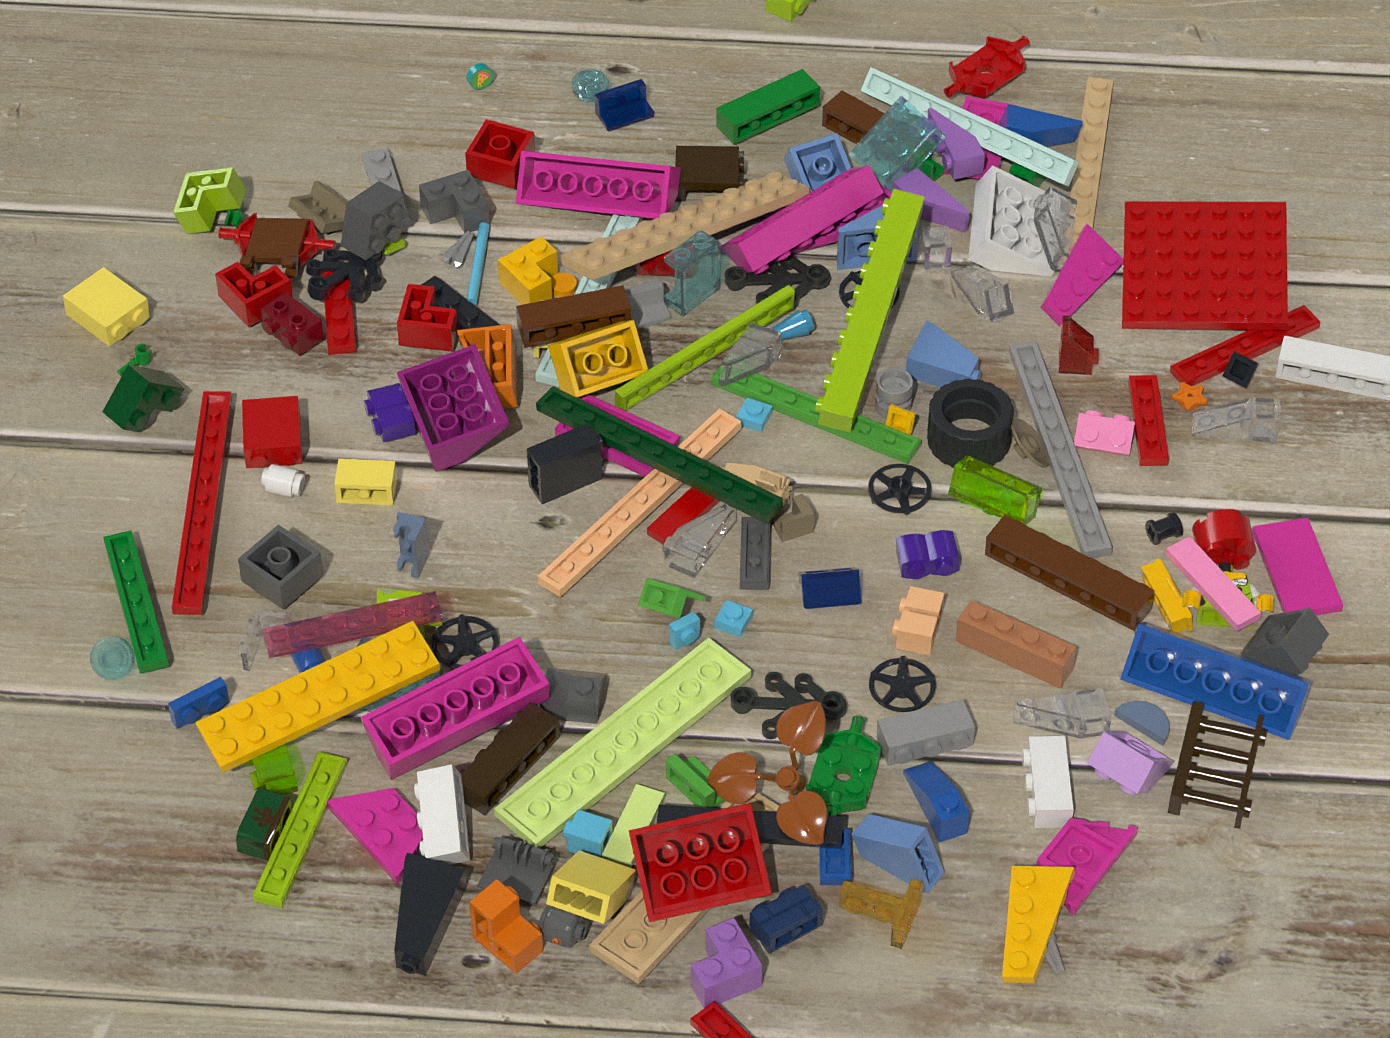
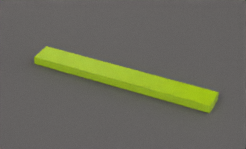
M787 285L616 389L615 407L624 411L630 409L794 308L795 290L790 285Z

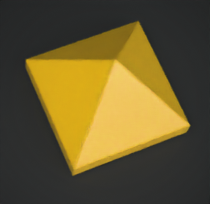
M890 404L885 425L912 436L916 413Z

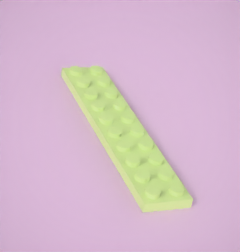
M707 638L494 808V816L525 842L540 849L565 828L569 819L573 820L578 809L587 811L729 696L735 688L740 687L750 679L751 669L712 639Z

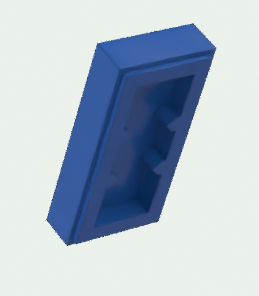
M850 828L843 829L841 849L819 847L820 885H851Z

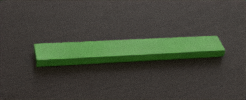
M723 361L711 377V385L745 399L750 398L772 405L773 410L903 463L909 464L921 447V439L859 414L856 415L851 433L819 425V413L815 412L818 401L817 397L727 361Z

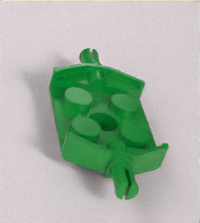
M858 715L853 716L849 730L825 734L809 784H806V791L815 792L823 798L827 806L828 816L858 811L866 807L880 759L881 747L861 733L865 723V719L860 716L859 721ZM839 774H847L851 778L847 781H840L835 777Z

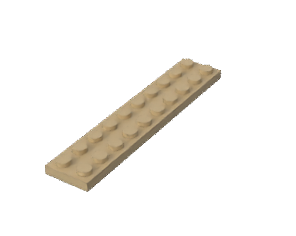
M770 172L761 179L747 181L744 186L728 188L724 190V193L705 197L702 201L695 204L684 205L681 209L672 213H663L659 218L639 222L638 226L618 230L614 235L606 238H597L593 243L585 246L574 247L571 251L561 255L562 265L591 280H596L789 205L808 194L809 186L795 179L788 178L780 172Z

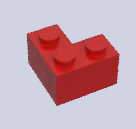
M239 262L215 273L218 296L248 327L262 320L261 308L285 292L293 297L291 280L276 265L255 276H252Z
M408 284L397 320L399 346L453 352L458 330L456 309L436 307L434 286Z

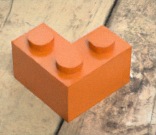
M496 879L469 902L472 937L517 974L543 952L542 931L535 923H529L520 915V899L517 892L512 887L505 886Z

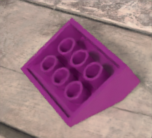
M476 344L397 372L406 401L410 406L415 424L435 472L462 463L510 426Z

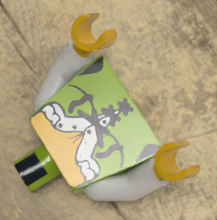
M1222 562L1217 564L1260 612L1265 610L1274 612L1273 595L1260 594L1253 584H1249L1245 573L1233 572V566L1230 563ZM1195 586L1184 591L1181 606L1195 607L1198 610L1196 625L1232 627ZM1252 624L1246 626L1245 628H1252Z

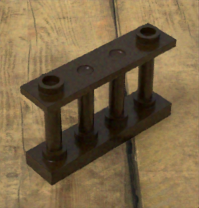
M1193 701L1170 795L1168 813L1180 816L1182 804L1188 805L1189 802L1237 812L1234 828L1240 829L1242 818H1249L1252 800L1247 799L1257 749L1258 746L1264 747L1268 729L1262 728L1264 716L1258 715L1255 730L1208 720V716H1203L1205 703ZM1206 731L1252 741L1250 753L1205 744L1202 743L1203 740L1198 739V734H1205ZM1200 755L1245 764L1247 765L1245 777L1198 767L1197 763L1192 762L1193 756L1199 758ZM1194 778L1242 788L1240 800L1191 790L1192 787L1187 786L1188 780L1194 781Z

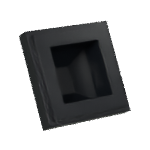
M1234 351L1222 376L1248 388L1259 363Z

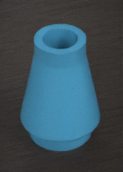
M797 310L778 325L772 327L773 334L778 342L810 335V331L815 329L812 318L807 310Z

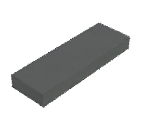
M742 517L740 589L769 590L770 521L765 524L753 517Z

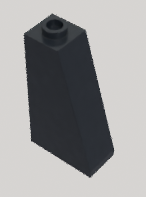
M406 854L394 947L396 968H400L409 974L417 973L426 976L466 890L465 869L414 854Z

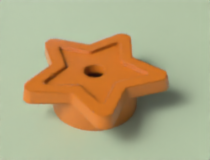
M1181 382L1179 385L1180 391L1171 397L1172 400L1178 401L1180 407L1187 411L1197 409L1200 405L1208 403L1207 399L1202 395L1203 385L1190 386Z

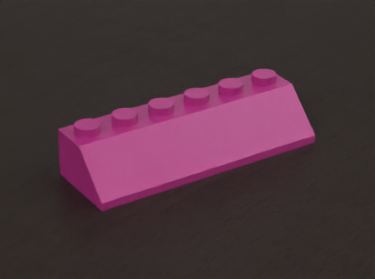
M521 151L516 204L656 219L661 214L670 212L678 195L681 168Z
M869 165L848 169L721 245L720 248L738 267L743 268L746 273L754 272L755 275L768 269V263L775 258L777 261L788 257L791 254L790 249L795 246L801 248L811 243L813 235L818 232L820 235H823L834 229L833 223L841 219L844 222L856 215L855 210L863 207V209L874 205L878 202L876 197L884 192Z
M518 637L362 716L361 721L378 760L390 780L513 718L519 710H523L530 702L538 705L548 700L549 682L522 639Z

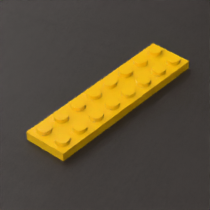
M411 621L195 723L220 771L224 773L440 671V664L414 621Z

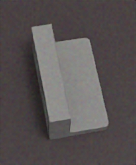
M660 279L625 288L631 306L632 320L635 322L636 329L659 324L671 319V315L664 303V286Z

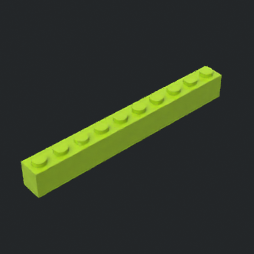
M893 189L890 199L885 198L881 213L885 215L883 220L878 219L874 232V235H877L876 242H870L867 257H870L869 263H863L860 278L863 281L861 285L856 284L852 299L856 302L854 307L849 306L845 319L848 326L847 329H841L838 339V345H841L839 352L834 351L830 367H833L832 374L827 373L824 380L823 390H826L824 397L819 396L815 412L819 413V425L851 433L922 216L924 196Z

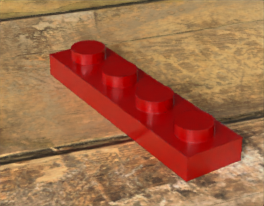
M322 271V275L326 278L336 271ZM348 277L330 288L329 294L324 298L328 355L356 353L352 301L348 298L350 286Z
M1129 375L1128 387L1133 422H1135L1134 430L1139 466H1168L1169 456L1157 375Z

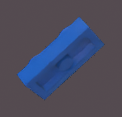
M219 677L169 702L171 722L179 729L230 703L227 684Z

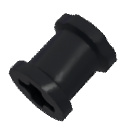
M1175 512L1168 513L1167 517L1156 521L1152 519L1146 521V533L1153 545L1160 544L1163 539L1172 536L1178 538L1183 535L1181 520Z

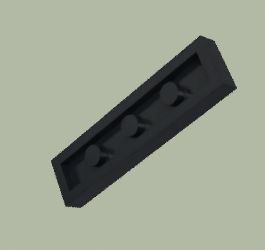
M433 276L421 284L435 287L436 307L456 309L458 330L500 325L437 276Z

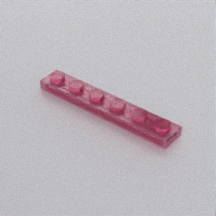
M436 591L263 628L262 633L268 657L274 658L384 634L411 621H414L416 626L443 621V615Z

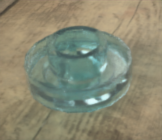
M584 70L575 74L572 78V92L579 100L594 102L601 100L609 93V79L601 71Z
M108 636L100 639L90 652V664L93 671L106 680H116L126 676L132 670L135 662V653L132 646L125 639L118 636Z

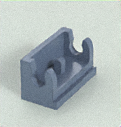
M398 512L397 522L393 529L394 537H399L401 553L397 561V569L401 572L404 564L413 563L411 577L419 579L429 557L426 518Z

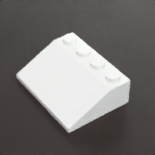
M992 165L976 183L968 260L992 271L1051 277L1054 274L1060 198Z

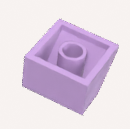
M1104 731L1087 764L1095 768V774L1106 780L1114 779L1120 783L1119 788L1135 796L1136 793H1148L1169 770L1174 760L1126 731Z

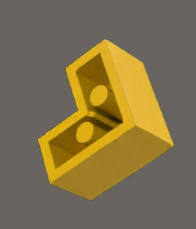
M542 236L498 259L499 283L522 305L552 299L551 278L558 274L557 250Z

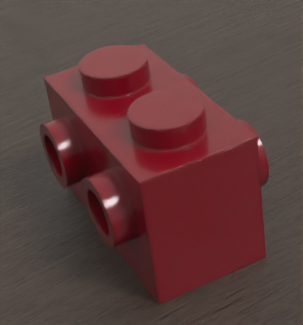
M286 292L261 308V325L268 335L276 337L285 348L291 349L299 356L324 339L322 320Z

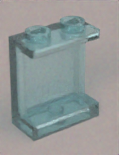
M698 231L664 257V262L675 270V288L664 295V303L681 316L687 315L721 289V243L704 231Z

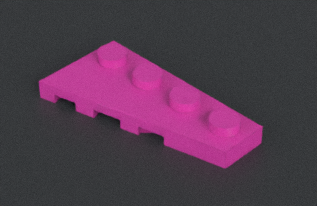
M1087 223L1080 231L1077 241L1071 248L1067 260L1062 265L1058 277L1053 282L1040 307L1059 327L1123 264V258Z

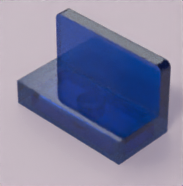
M642 79L595 94V113L608 132L654 117V111L646 100V84Z
M856 567L798 572L799 584L802 586L803 607L805 609L858 605L862 602L859 569Z

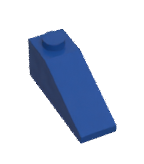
M1007 104L1000 120V126L1044 146L1075 142L1083 125L1081 120Z
M929 761L904 769L903 774L939 843L967 834L969 810L957 788L935 764Z

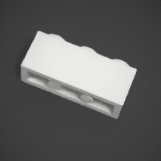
M1029 736L1027 749H1022L1023 767H1028L1029 772L1025 773L1024 777L1025 791H1031V798H1027L1028 816H1033L1034 828H1062L1073 817V801L1065 736Z
M452 764L418 771V783H415L414 790L417 800L420 801L421 811L417 812V821L420 829L423 831V840L420 841L422 857L449 865L470 861L461 773Z

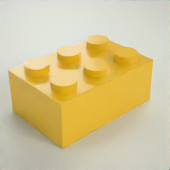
M634 320L620 321L548 345L560 390L574 397L636 378L648 370Z

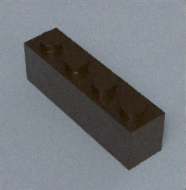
M532 702L523 710H519L513 717L512 722L504 730L501 729L497 732L491 744L486 749H481L474 761L466 769L464 768L460 771L464 803L486 816L560 738L559 719Z

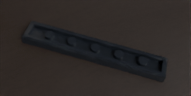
M659 804L657 824L720 810V808ZM753 811L759 841L762 844L841 849L843 817L828 816L824 843L812 845L796 841L787 836L778 825L777 812Z

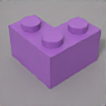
M731 918L705 929V950L709 957L691 964V987L703 1008L713 1001L721 1004L762 987V964L736 920Z

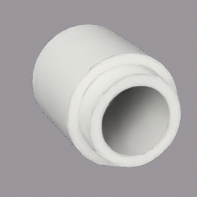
M271 464L269 469H264L261 478V485L265 486V492L291 498L293 495H301L305 483V474L299 473V470Z

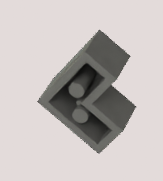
M469 170L419 184L421 209L430 224L455 217L464 234L467 231L473 232L478 230L479 224L482 222L489 224L488 203Z

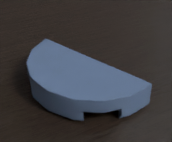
M1131 701L1123 703L1115 709L1114 716L1164 746L1169 735V721L1166 714L1159 707L1144 701Z

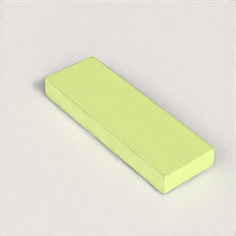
M636 784L602 853L603 859L632 868L635 858L628 830L653 825L658 814L659 804L662 805L665 800L664 792Z

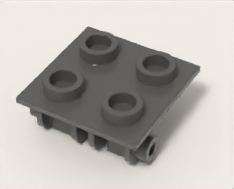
M504 835L501 838L495 837L492 845L495 851L477 887L485 889L497 879L503 885L512 887L517 892L520 901L535 905L558 859V855L550 853L549 849L542 850L533 847L530 843L527 846L524 845L523 841L516 843V841L507 839Z

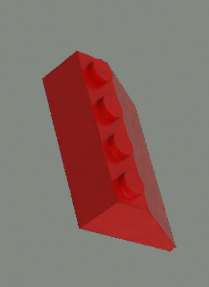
M751 803L628 830L649 923L772 895Z

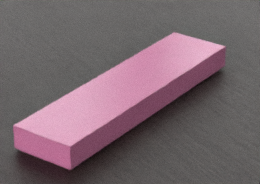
M1190 536L1166 548L1165 555L1236 632L1260 620L1261 612Z

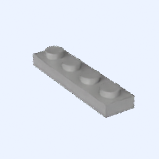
M388 148L362 152V160L370 186L381 181L401 192ZM405 202L403 204L404 213L401 217L400 228L410 227V218Z

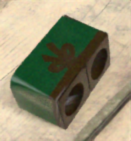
M262 787L257 788L237 831V852L269 860L291 812V800L289 797Z

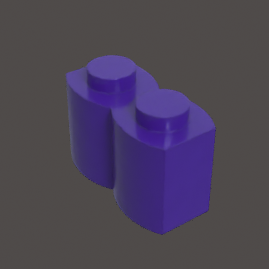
M400 383L367 391L368 399L364 400V407L367 416H373L371 424L375 436L380 435L382 441L387 442L416 434L413 414Z
M938 530L925 535L915 533L896 538V554L901 578L920 579L929 574L948 576L959 571V555L953 531Z

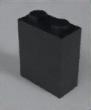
M587 423L527 448L529 487L541 504L602 480L604 461L601 456V448H603V441L599 433H594Z

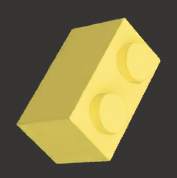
M338 459L334 483L336 502L393 505L397 483L395 461Z

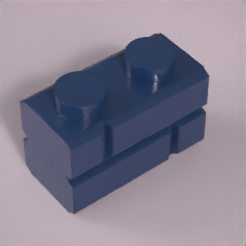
M804 885L795 889L787 888L779 894L777 899L769 903L761 902L753 908L750 913L749 927L754 936L760 940L761 945L768 954H771L822 926L823 911L822 907L812 898Z

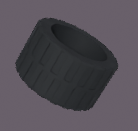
M980 379L955 380L943 385L934 393L929 404L927 439L932 454L943 464H947L955 469H963L964 471L983 470L1003 460L1011 445V424L1014 416L1011 399L1005 394V391L996 387L995 384ZM960 419H975L988 424L990 427L971 431L955 427L951 422Z

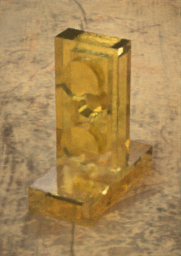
M911 879L904 898H900L844 880L840 889L839 908L845 909L852 914H861L874 918L881 923L893 924L890 946L903 949L922 902L923 882Z

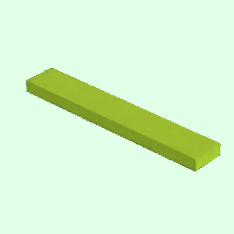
M318 751L252 895L254 902L283 909L328 809L327 801L333 798L348 765L347 758Z

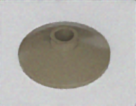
M1021 419L1013 420L1011 429L1016 441L1014 449L1021 458L1027 457L1041 467L1048 466L1046 454L1036 431Z

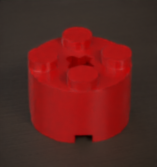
M1221 509L1208 513V519L1201 523L1200 519L1195 521L1192 527L1194 541L1216 565L1227 562L1236 570L1245 569L1250 565L1249 560L1254 556L1256 546L1248 515L1245 514L1244 517L1240 515L1239 510Z

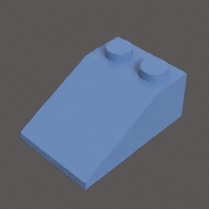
M838 133L789 148L784 157V162L791 179L809 186V193L846 170L851 169Z
M883 205L838 228L837 270L860 268L864 262L869 263L870 257H867L868 248L871 241L876 242L877 235H874L878 219L883 220L885 214L881 213ZM919 225L907 262L916 261Z

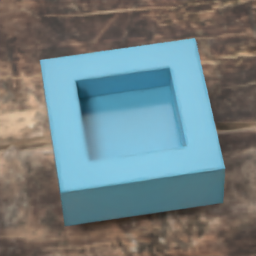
M746 398L736 418L741 421V426L762 432L773 413V406Z
M726 600L714 620V628L741 637L753 617V609Z
M694 611L669 624V643L675 650L684 645H690L700 638V618Z

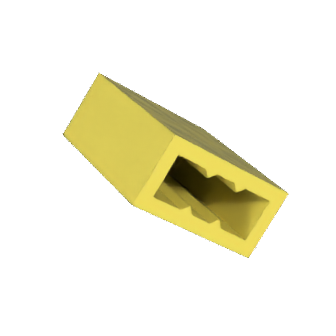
M104 267L63 295L66 315L109 347L150 318L147 298Z
M579 850L552 875L546 904L605 924L630 898L636 870Z

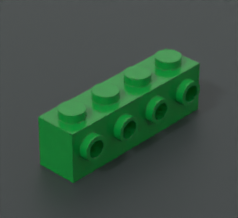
M801 69L717 107L716 127L734 145L819 106L820 86Z

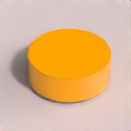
M558 273L551 278L553 296L559 298L575 294L577 280L572 274Z

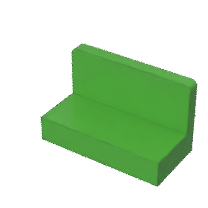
M646 578L638 606L680 619L687 597L704 602L706 596Z
M674 754L666 759V779L696 807L717 808L725 802L708 785L707 779L710 770L696 757L692 756L683 762Z

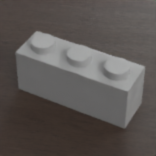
M959 700L877 720L876 739L881 747L887 766L904 764L910 760L923 757H933L943 752L962 750L974 744L975 726L964 700Z

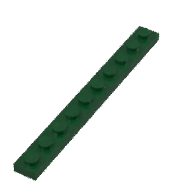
M554 386L536 402L538 412L573 429L587 423L594 433H599L603 444L765 524L783 507V498Z

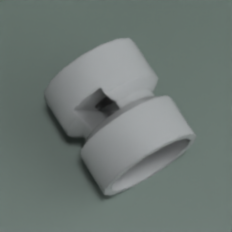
M888 368L877 376L875 409L882 418L887 419L890 404L911 411L913 379L907 371L901 368Z

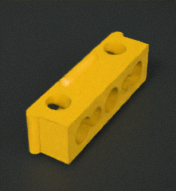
M1156 558L1155 562L1142 566V580L1149 588L1155 590L1154 602L1170 631L1176 633L1185 630L1192 631V614L1187 606H1181L1183 598L1162 560Z

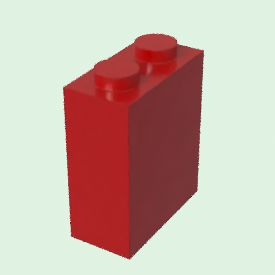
M298 396L242 400L243 452L246 469L270 467L271 464L278 466L302 464L301 417Z

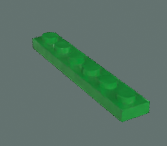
M132 530L104 536L105 548L139 673L169 667Z

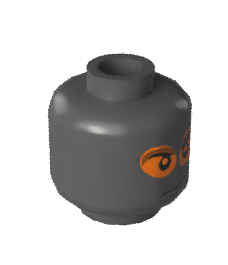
M551 906L543 910L538 927L541 929L545 941L565 948H571L577 941L584 939L588 925L584 923V917Z

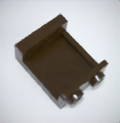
M676 145L675 167H679L681 170L678 195L675 201H685L686 190L724 191L728 188L744 186V176H739V173H744V157H739V146Z

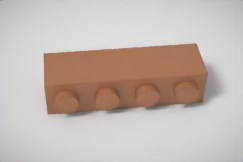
M971 600L957 619L956 642L1060 689L1074 669L1077 646L976 601Z

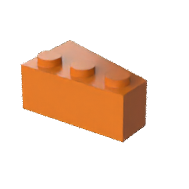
M511 324L457 330L461 349L476 344L503 409L517 407V346Z

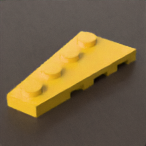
M1012 866L1002 970L1003 983L1036 982L1048 949L1047 944L1051 933H1054L1058 914L1061 907L1064 906L1070 882L1072 883L1075 875L1074 867Z

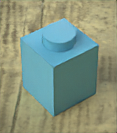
M578 809L573 820L569 819L564 828L563 836L567 839V851L577 853L580 850L602 858V853L613 833L612 820Z

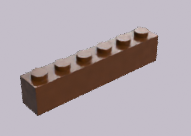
M1004 515L986 536V556L1133 631L1137 629L1138 624L1142 623L1152 610L1155 590L1149 588L1144 583H1139L1125 576L1118 570L1098 562L1094 558L1074 550L1068 545L1048 537L1042 532L1024 525L1019 520H1014Z

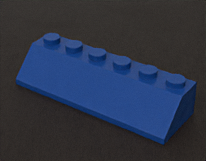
M1148 622L1138 624L1120 680L1190 705H1192L1193 701L1205 703L1204 710L1256 728L1258 715L1264 716L1262 728L1268 729L1267 732L1287 740H1290L1313 684L1312 680Z

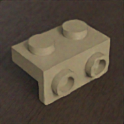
M314 181L310 194L290 198L288 207L295 211L300 218L312 219L315 230L326 234L332 231L343 230L347 202L322 182Z

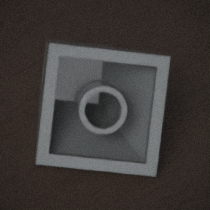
M547 668L546 679L549 682V699L540 703V708L559 720L597 724L606 673Z

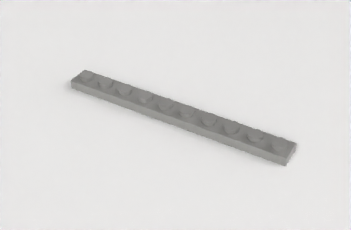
M1037 342L1010 345L1009 355L1079 549L1082 554L1091 558L1111 555L1112 546Z

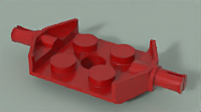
M1022 36L1017 41L1010 42L994 37H986V45L954 67L953 62H949V75L953 84L944 88V94L948 98H951L958 92L982 98L987 97L1025 71V60L1020 50L1030 44L1029 39Z
M253 213L238 228L220 227L219 239L234 240V244L238 245L241 257L246 254L257 213ZM309 219V225L298 259V266H303L315 253L318 254L319 250L336 249V240L320 239L317 236L312 219ZM267 262V263L281 264L282 262Z

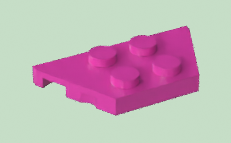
M394 788L328 800V809L396 884L399 883L403 877L406 854L417 855L420 841L423 840V831L418 825L417 813Z
M1070 818L1038 857L1036 866L1074 867L1075 875L1072 883L1070 882L1064 903L1069 913L1075 915L1137 836V827L1128 825L1127 830L1110 828L1107 822H1088L1084 819Z

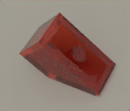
M1063 315L1058 373L1092 375L1093 364H1098L1099 348H1094V336L1071 317Z

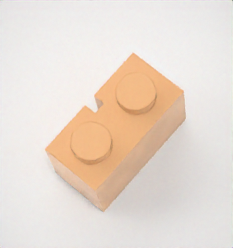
M910 586L907 597L902 596L900 601L899 614H902L901 618L895 619L892 636L897 637L896 649L931 655L943 613L944 593Z

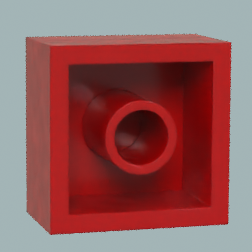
M486 119L465 152L466 170H469L473 178L515 189L518 185L521 151L535 152L534 132Z

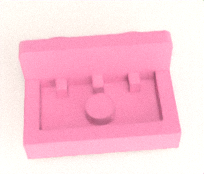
M1087 410L1085 414L1079 413L1074 439L1075 448L1129 457L1135 422L1130 421L1129 417L1123 415H1114L1113 418L1102 417L1101 412Z

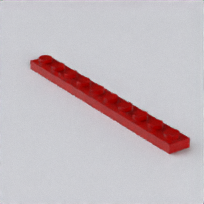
M203 391L172 601L173 615H202L232 403L230 391Z

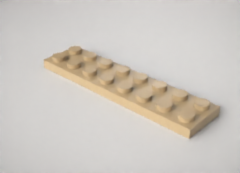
M758 792L748 802L743 803H751L752 811L777 812L779 807ZM726 801L720 809L742 804H732ZM760 843L762 853L770 844ZM641 890L589 945L590 953L637 984H640L708 910L649 923Z

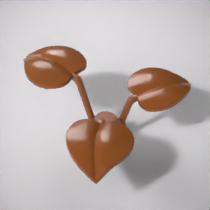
M812 701L789 708L780 716L777 723L778 739L782 744L791 746L789 750L791 766L781 768L776 776L756 773V759L747 753L736 752L719 760L710 771L707 781L708 785L722 799L732 804L748 802L756 794L758 788L756 779L777 783L781 789L789 793L788 798L790 800L781 804L777 809V822L780 829L796 841L805 844L821 845L824 843V833L828 818L827 806L819 794L812 791H802L806 786V777L798 770L800 764L797 763L795 754L797 750L803 755H812L821 747L825 737L826 719L823 707L820 702Z

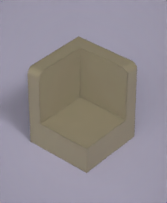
M803 494L793 496L792 512L772 518V525L781 541L785 542L814 532V512Z

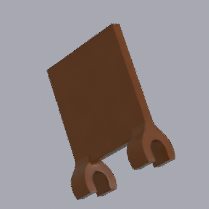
M256 218L246 254L241 257L240 264L252 276H255L256 262H282V268H286L285 275L288 278H296L298 259L309 220L302 218Z

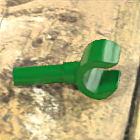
M243 201L239 209H228L224 222L225 225L230 223L236 225V228L239 227L243 218V213L241 212L244 206Z
M138 344L135 348V357L118 369V374L122 376L128 365H149L152 359V350L150 349L146 352V345Z

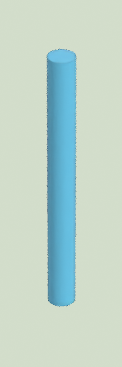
M485 222L479 224L467 300L473 305H477L490 227Z

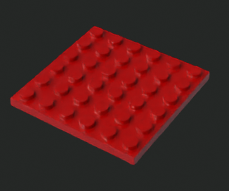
M1125 201L1122 329L1288 330L1286 202Z

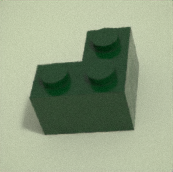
M128 365L102 412L123 430L141 433L147 425L153 410L172 412L185 388L164 371Z

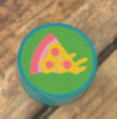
M478 63L469 69L466 79L474 89L481 90L490 85L493 80V72L486 64Z

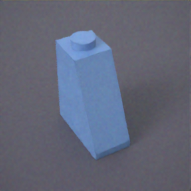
M926 321L907 356L906 371L911 375L912 379L942 387L955 380H976L981 377V370H978L979 358L932 322Z
M868 814L851 834L862 858L924 893H929L945 873L926 827Z

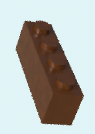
M842 90L823 106V127L838 133L843 138L904 171L906 170L907 151L925 139V135Z
M623 285L516 306L517 326L524 348L559 342L620 321L632 320L631 306Z

